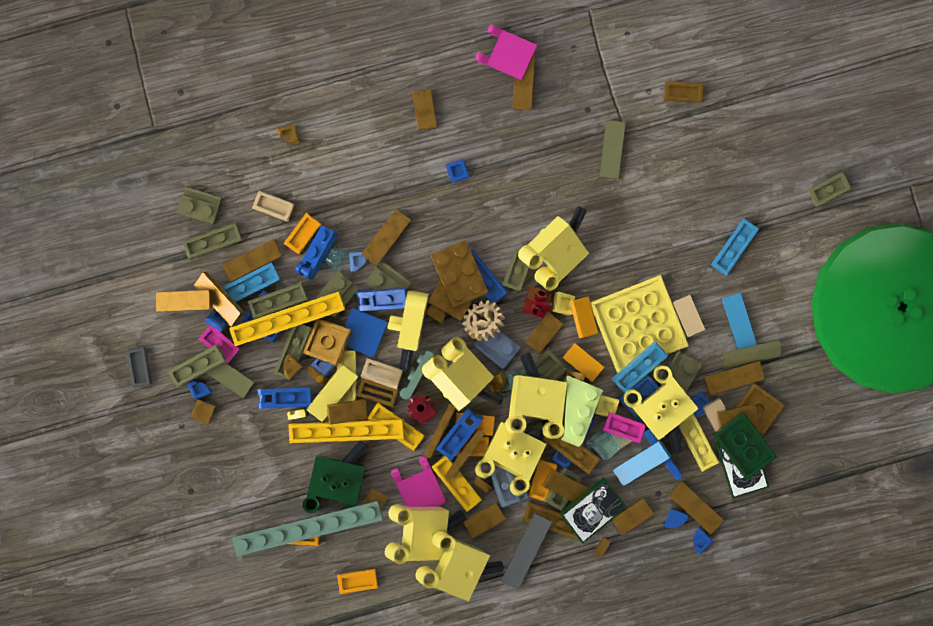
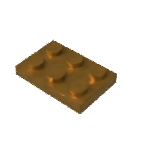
M466 240L430 255L453 308L489 293Z

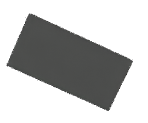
M146 347L125 350L132 388L152 385Z

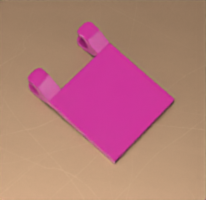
M490 25L488 33L499 37L490 58L482 53H477L475 56L476 61L522 80L537 45L494 25Z
M423 455L419 458L424 471L404 480L398 468L391 470V475L406 507H438L447 503L426 456Z

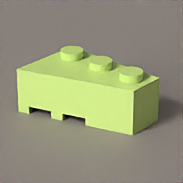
M567 375L564 379V382H567L562 420L564 433L561 436V440L580 447L603 390Z

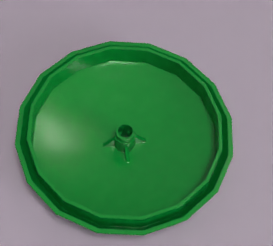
M905 223L867 227L840 243L819 270L811 301L816 338L832 365L860 386L890 394L926 390L933 386V231ZM901 304L903 309L899 311L898 307Z

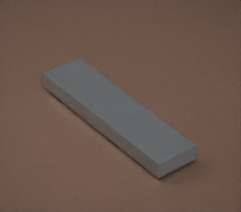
M536 512L534 513L501 582L519 590L552 520Z

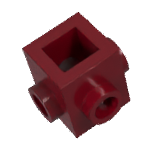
M530 286L522 312L544 319L546 311L550 312L553 301H550L552 293Z
M416 394L408 400L410 404L407 406L409 408L407 413L413 421L417 419L420 424H423L437 413L433 408L435 403L429 395L425 397L424 395L419 396ZM419 404L424 406V411L418 410Z

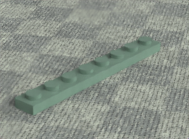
M375 501L235 536L232 540L236 556H241L381 521L384 518L380 502Z

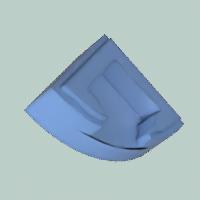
M362 252L349 253L351 272L358 271L366 264L367 259L361 255Z

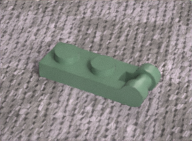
M428 350L426 353L421 352L417 360L419 363L417 370L412 369L408 377L411 380L407 388H403L400 392V396L403 399H409L423 376V365L434 355Z

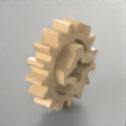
M489 300L485 304L480 301L478 306L473 304V309L467 310L469 315H464L466 320L463 322L464 330L472 339L476 338L478 341H481L482 338L488 341V336L495 338L494 333L501 332L499 326H504L502 322L505 319L502 314L503 311L495 302L491 304Z

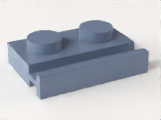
M495 332V338L488 336V341H485L484 338L481 341L477 340L473 346L502 369L506 367L521 348L502 332Z
M500 467L496 468L490 475L501 508L528 499L527 492L517 496L510 491V483L518 476ZM516 481L515 487L520 491L524 490L523 483Z

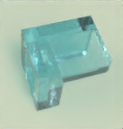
M601 431L597 432L586 443L590 451L603 460H609L621 448L611 433Z

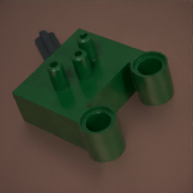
M360 440L342 460L316 456L307 497L302 502L305 512L315 513L320 508L321 501L319 497L347 503L341 510L357 506L366 466L354 463L368 449V446ZM308 499L316 501L317 506L315 509L307 507Z

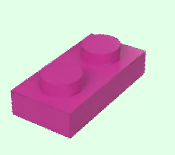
M211 325L199 337V340L208 348L219 344L227 359V364L241 350Z
M609 412L603 431L640 443L646 425Z

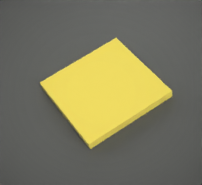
M661 275L590 302L617 373L654 341L659 344L667 355L689 346Z

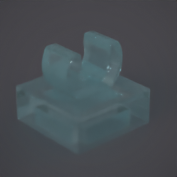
M332 246L323 263L337 270L346 253Z
M514 369L499 373H505L506 375L504 392L512 390L514 376L519 375L521 371H515Z

